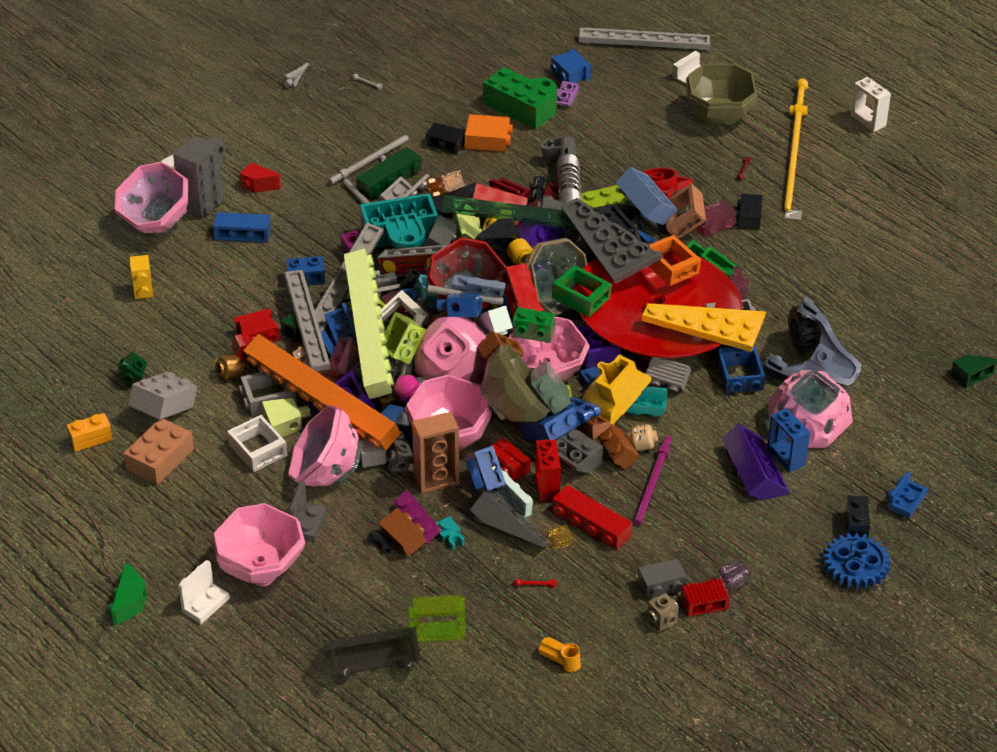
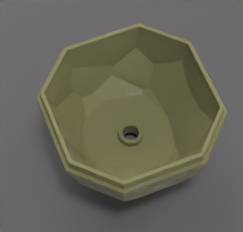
M702 64L686 77L689 105L695 117L704 120L707 124H734L755 107L758 95L752 72L736 64Z
M507 343L505 345L501 344L487 359L480 391L502 421L507 419L510 422L517 423L537 422L547 416L550 408L532 386L531 370L520 355Z

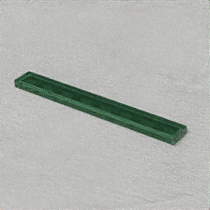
M448 195L443 196L442 212L492 219L512 218L516 222L575 229L562 210Z

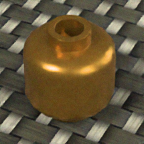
M236 354L220 356L215 363V372L223 380L237 379L241 377L245 369L244 362Z

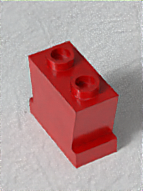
M270 308L234 317L236 335L245 334L253 338L260 334L268 338L272 343L280 341L279 326L272 319Z

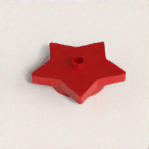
M652 168L642 171L652 179L668 199L675 191L684 189L691 183L693 184L692 178L680 177L677 171L671 168Z

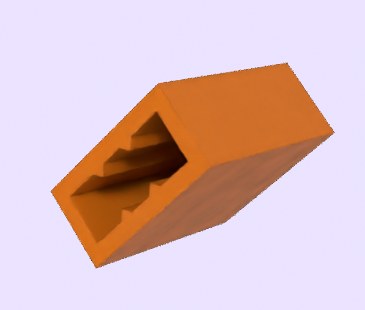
M469 114L465 132V149L506 152L507 145L511 143L513 132L510 117Z

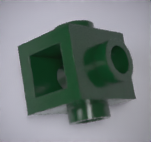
M131 352L117 364L116 377L127 385L132 386V384L144 378L147 362L136 353Z

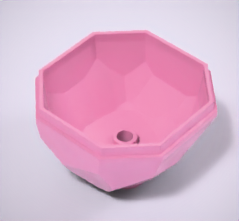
M469 317L438 318L426 329L414 354L415 373L427 380L451 375L480 385L484 378L487 362L480 356L481 352L478 344L483 339H486L488 334ZM447 347H451L449 352L445 351Z
M445 375L423 381L407 403L405 412L412 426V421L451 411L459 427L460 451L482 437L492 416L493 409L480 391L481 385L451 375Z
M265 503L237 508L212 536L220 568L234 577L259 586L270 585L294 563L305 547L298 518Z

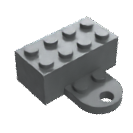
M195 135L173 153L175 170L188 179L187 213L203 219L224 200L220 165L224 159L226 147L221 139L212 137L206 140Z

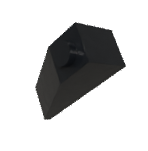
M499 218L477 235L474 240L486 242L491 249L505 248L513 240L519 239L521 234L512 218Z

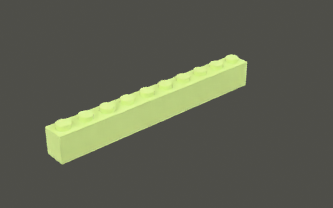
M364 248L346 253L344 258L364 388L369 399L392 393L391 385L394 382L391 373H389L391 371L390 362L386 359V357H389L387 346H384L387 340L384 332H382L385 328L382 319H380L382 317L381 308L378 306L380 299L378 293L375 292L378 291L376 280H373V278H376L375 270L371 267L374 265L372 255H368Z

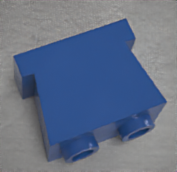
M574 49L568 50V53L551 57L550 69L562 82L577 83L583 79L585 81L591 79V64Z

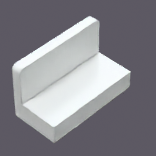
M694 51L674 63L672 78L686 86L688 74L701 66L699 64L700 53Z

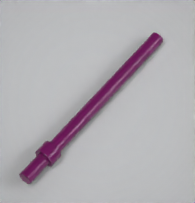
M665 436L662 445L658 448L656 462L633 521L637 526H640L664 460L668 458L669 447L672 441L670 436Z

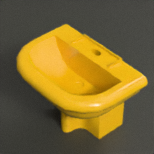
M618 355L611 363L599 362L597 364L600 375L589 386L582 397V400L596 404L601 411L599 416L613 425L640 396L652 379L651 376L637 370L634 361Z

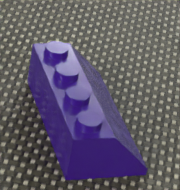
M738 423L722 437L725 444L724 449L730 455L731 463L738 471L737 476L744 483V490L750 497L754 496L759 500L786 496L790 493L761 436Z

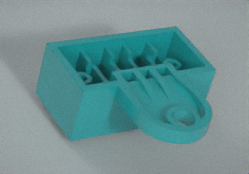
M430 193L360 204L361 229L363 230L366 223L383 229V234L375 248L390 245L398 249L420 247L438 217Z

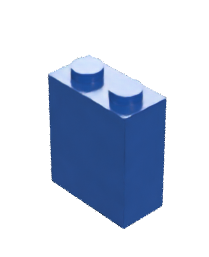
M567 406L555 415L550 410L546 417L537 422L519 423L525 440L537 441L557 439L581 425L575 408Z

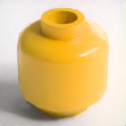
M515 239L508 245L507 255L515 265L523 264V260L533 249L525 239Z

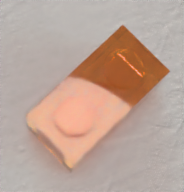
M460 169L428 180L429 189L434 196L465 186Z

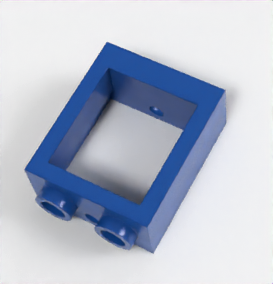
M755 345L752 352L735 347L718 348L717 365L726 394L764 389L765 375ZM751 364L754 375L729 378L727 366Z
M788 408L771 414L767 442L769 451L789 473L806 466L810 431ZM787 435L792 439L791 443L786 439Z
M493 446L463 456L476 494L506 484Z

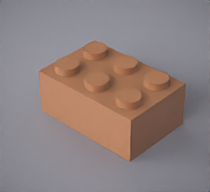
M165 419L158 420L123 453L126 470L158 485L194 450L192 432Z

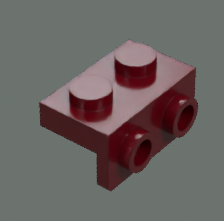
M502 177L499 180L491 179L489 181V187L526 198L530 196V189Z

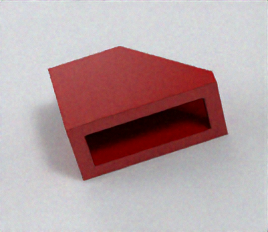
M253 162L239 173L240 187L257 193L281 188L279 173Z

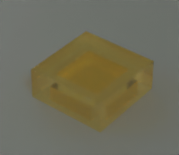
M567 525L547 531V536L555 550L574 545V538Z

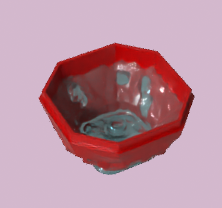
M460 238L430 257L427 281L432 286L452 289L453 275L478 277L484 280L501 282L498 273L506 268V265L486 242ZM436 294L439 300H446L448 297ZM482 302V310L487 309L493 304Z

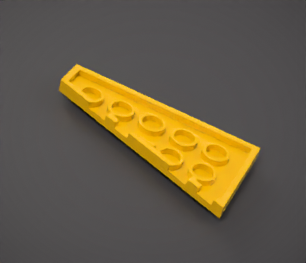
M647 304L642 315V321L752 352L766 312Z

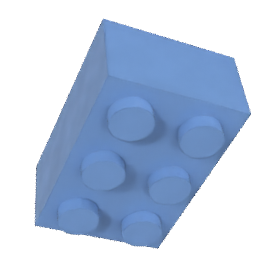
M629 167L616 181L620 187L619 191L624 196L629 197V203L640 210L639 214L645 220L649 219L654 224L664 225L678 210L652 179L639 170Z

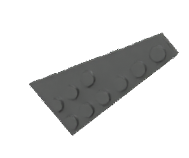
M575 198L561 206L566 217L614 284L663 258L661 252L650 248V245L641 242L635 235L615 222L612 223L603 214H598L591 206L580 199Z

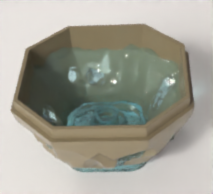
M567 238L536 244L532 252L525 257L523 263H526L531 273V280L536 288L537 298L543 308V312L554 313L555 316L578 312L551 298V287L556 279H559L566 270H569L574 265L583 269L587 265L585 253ZM572 282L568 288L574 290L575 282Z

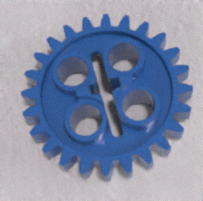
M847 533V538L839 535V540L833 538L832 543H827V548L824 549L823 568L827 569V575H833V581L839 579V585L844 582L847 583V588L851 584L855 586V589H858L859 585L866 589L867 584L874 587L875 582L881 584L882 579H886L887 574H889L891 559H889L890 553H886V547H881L880 541L874 543V537L869 540L866 539V534L862 538L859 537L858 533L855 534V537Z

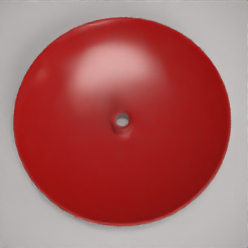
M671 251L663 254V259L671 266L682 262ZM699 257L701 259L699 274L671 286L649 266L614 284L595 258L583 270L612 284L610 299L590 317L580 312L579 314L596 334L615 346L646 356L679 358L710 351L721 345V343L642 321V315L647 304L706 307L708 303H715V308L742 310V301L737 288L729 277L718 267ZM575 283L574 291L586 297L593 293Z

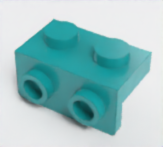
M645 387L626 412L632 415L650 414L654 417L664 415L667 407V389Z

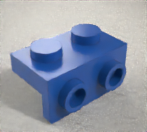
M343 303L342 308L324 314L338 349L357 343L351 307L347 308L346 303Z
M907 471L904 477L898 479L896 488L889 491L887 500H889V510L910 519L926 497L928 488L910 481L911 473Z

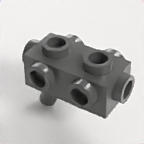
M401 432L385 451L387 461L389 462L388 468L395 472H407L413 459L410 449L413 448V441H407L404 432Z

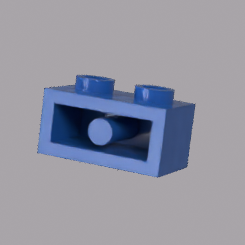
M323 256L286 259L287 272L303 270L307 286L325 284Z

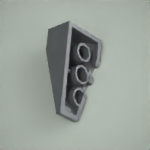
M484 491L470 509L475 514L474 518L482 524L486 523L541 547H548L551 544L537 528L527 525L528 519L515 512L517 508L500 492Z

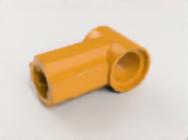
M545 637L541 641L538 649L540 655L561 664L566 672H575L580 668V649L577 645H565L550 637Z

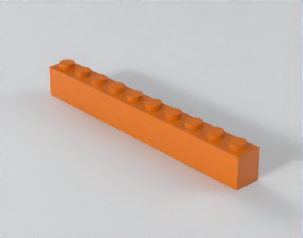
M260 334L243 350L249 364L254 367L257 365L265 375H272L276 382L279 384L284 383L291 392H298L303 400L313 402V405L318 410L322 411L328 404L343 410L348 415L350 423L357 431L358 436L362 439L367 438L375 448L380 447L386 451L401 434L396 423Z

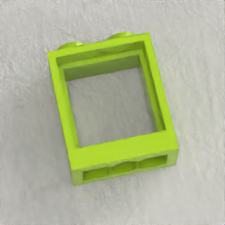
M395 312L385 332L387 343L384 346H387L388 353L393 358L410 364L426 329L411 318Z

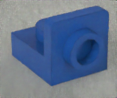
M597 366L580 371V378L586 387L590 386L600 375Z

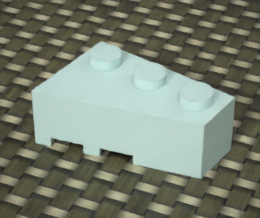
M506 306L481 313L478 317H472L473 321L487 334L494 331L504 335L507 334V329L513 328Z

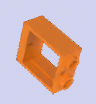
M674 235L649 244L650 248L655 251L658 250L662 254L671 251L682 261L671 266L662 258L649 265L668 285L671 286L699 274L701 259Z

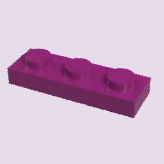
M407 489L392 502L402 513L407 512L414 524L419 523L425 531L423 535L426 539V544L442 531Z

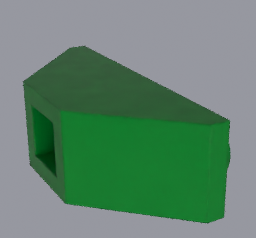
M126 563L123 572L119 573V586L114 589V602L109 606V616H112L113 625H119L142 612L147 598L145 580L130 564Z

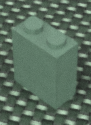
M547 360L531 371L532 386L554 415L571 404L570 390Z

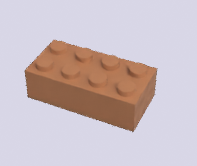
M451 411L412 421L414 478L421 494L458 485L459 427Z

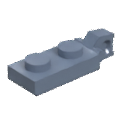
M453 275L451 288L467 292H481L484 295L503 298L505 283L496 280H484L478 277Z

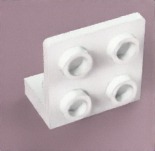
M208 560L197 566L179 584L182 613L200 624L229 600V593L213 584L211 562Z

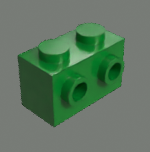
M518 307L513 318V337L551 343L555 332V314Z

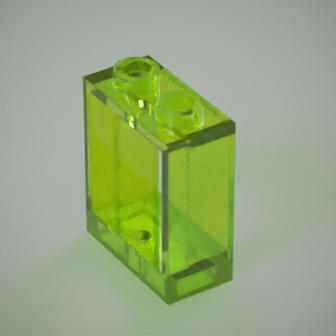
M464 595L413 597V606H409V619L414 620H409L410 633H414L415 642L466 639ZM456 615V621L419 623V617Z

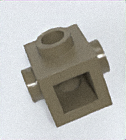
M666 593L659 597H654L648 603L647 618L661 632L677 623L678 604Z

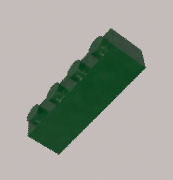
M408 147L402 149L356 177V188L363 196L373 200L380 196L399 177L406 180L422 170L421 155Z

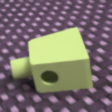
M293 398L262 402L265 420L281 437L300 431L302 429L301 419L311 416L309 406L297 407Z

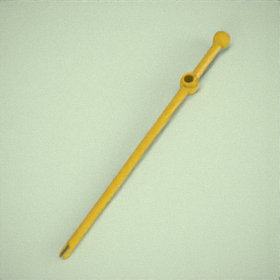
M798 79L796 81L795 87L798 90L797 101L795 105H790V115L795 116L784 203L785 211L791 210L801 117L807 116L808 106H803L804 91L808 88V82L805 79Z

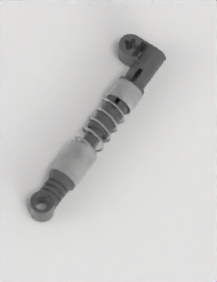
M562 136L542 141L540 147L543 160L547 163L557 162L559 201L563 202L562 205L575 198L582 201L579 159L576 156L574 138ZM562 211L561 221L564 238L569 239L573 243L579 242L582 239Z

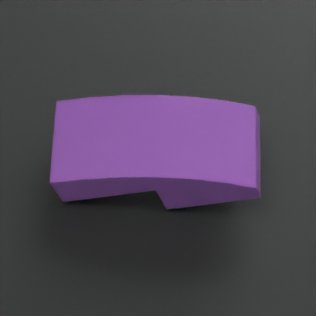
M563 81L560 89L557 90V105L570 107L578 93L579 84Z

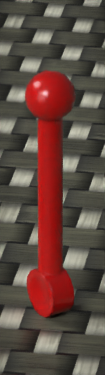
M517 578L513 582L517 587L520 585L557 587L555 579L550 581H522Z

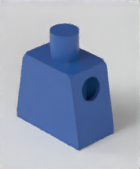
M481 292L452 293L446 300H437V311H447L448 317H478L482 312Z

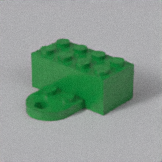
M502 67L483 82V104L536 130L556 114L557 86L550 79L541 77L529 79L506 67Z

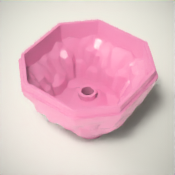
M555 317V332L551 343L513 337V328L508 338L519 342L524 351L522 359L531 371L547 360L563 382L573 377L574 372L580 370L589 349L588 342L573 322L560 317Z

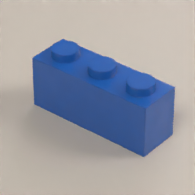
M217 212L213 226L215 240L268 242L271 232L270 215Z

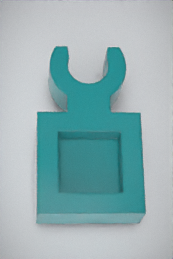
M451 516L436 522L442 529L438 534L442 542L448 540L449 547L452 550L455 549L454 542H459L462 546L464 545V537L460 534V528Z

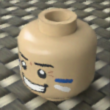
M651 425L634 426L631 432H628V439L636 451H644L654 448L655 442H658V435Z

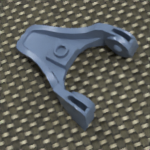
M805 295L797 308V312L802 313L803 318H810L814 321L818 320L821 331L818 345L810 358L803 364L787 367L788 364L780 356L769 353L762 367L787 376L800 373L802 370L822 371L827 373L835 382L848 386L855 382L862 369L861 363L840 344L826 317Z

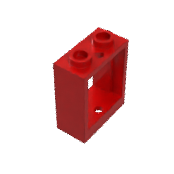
M556 439L536 441L535 476L540 503L552 502V498L560 492L561 466Z

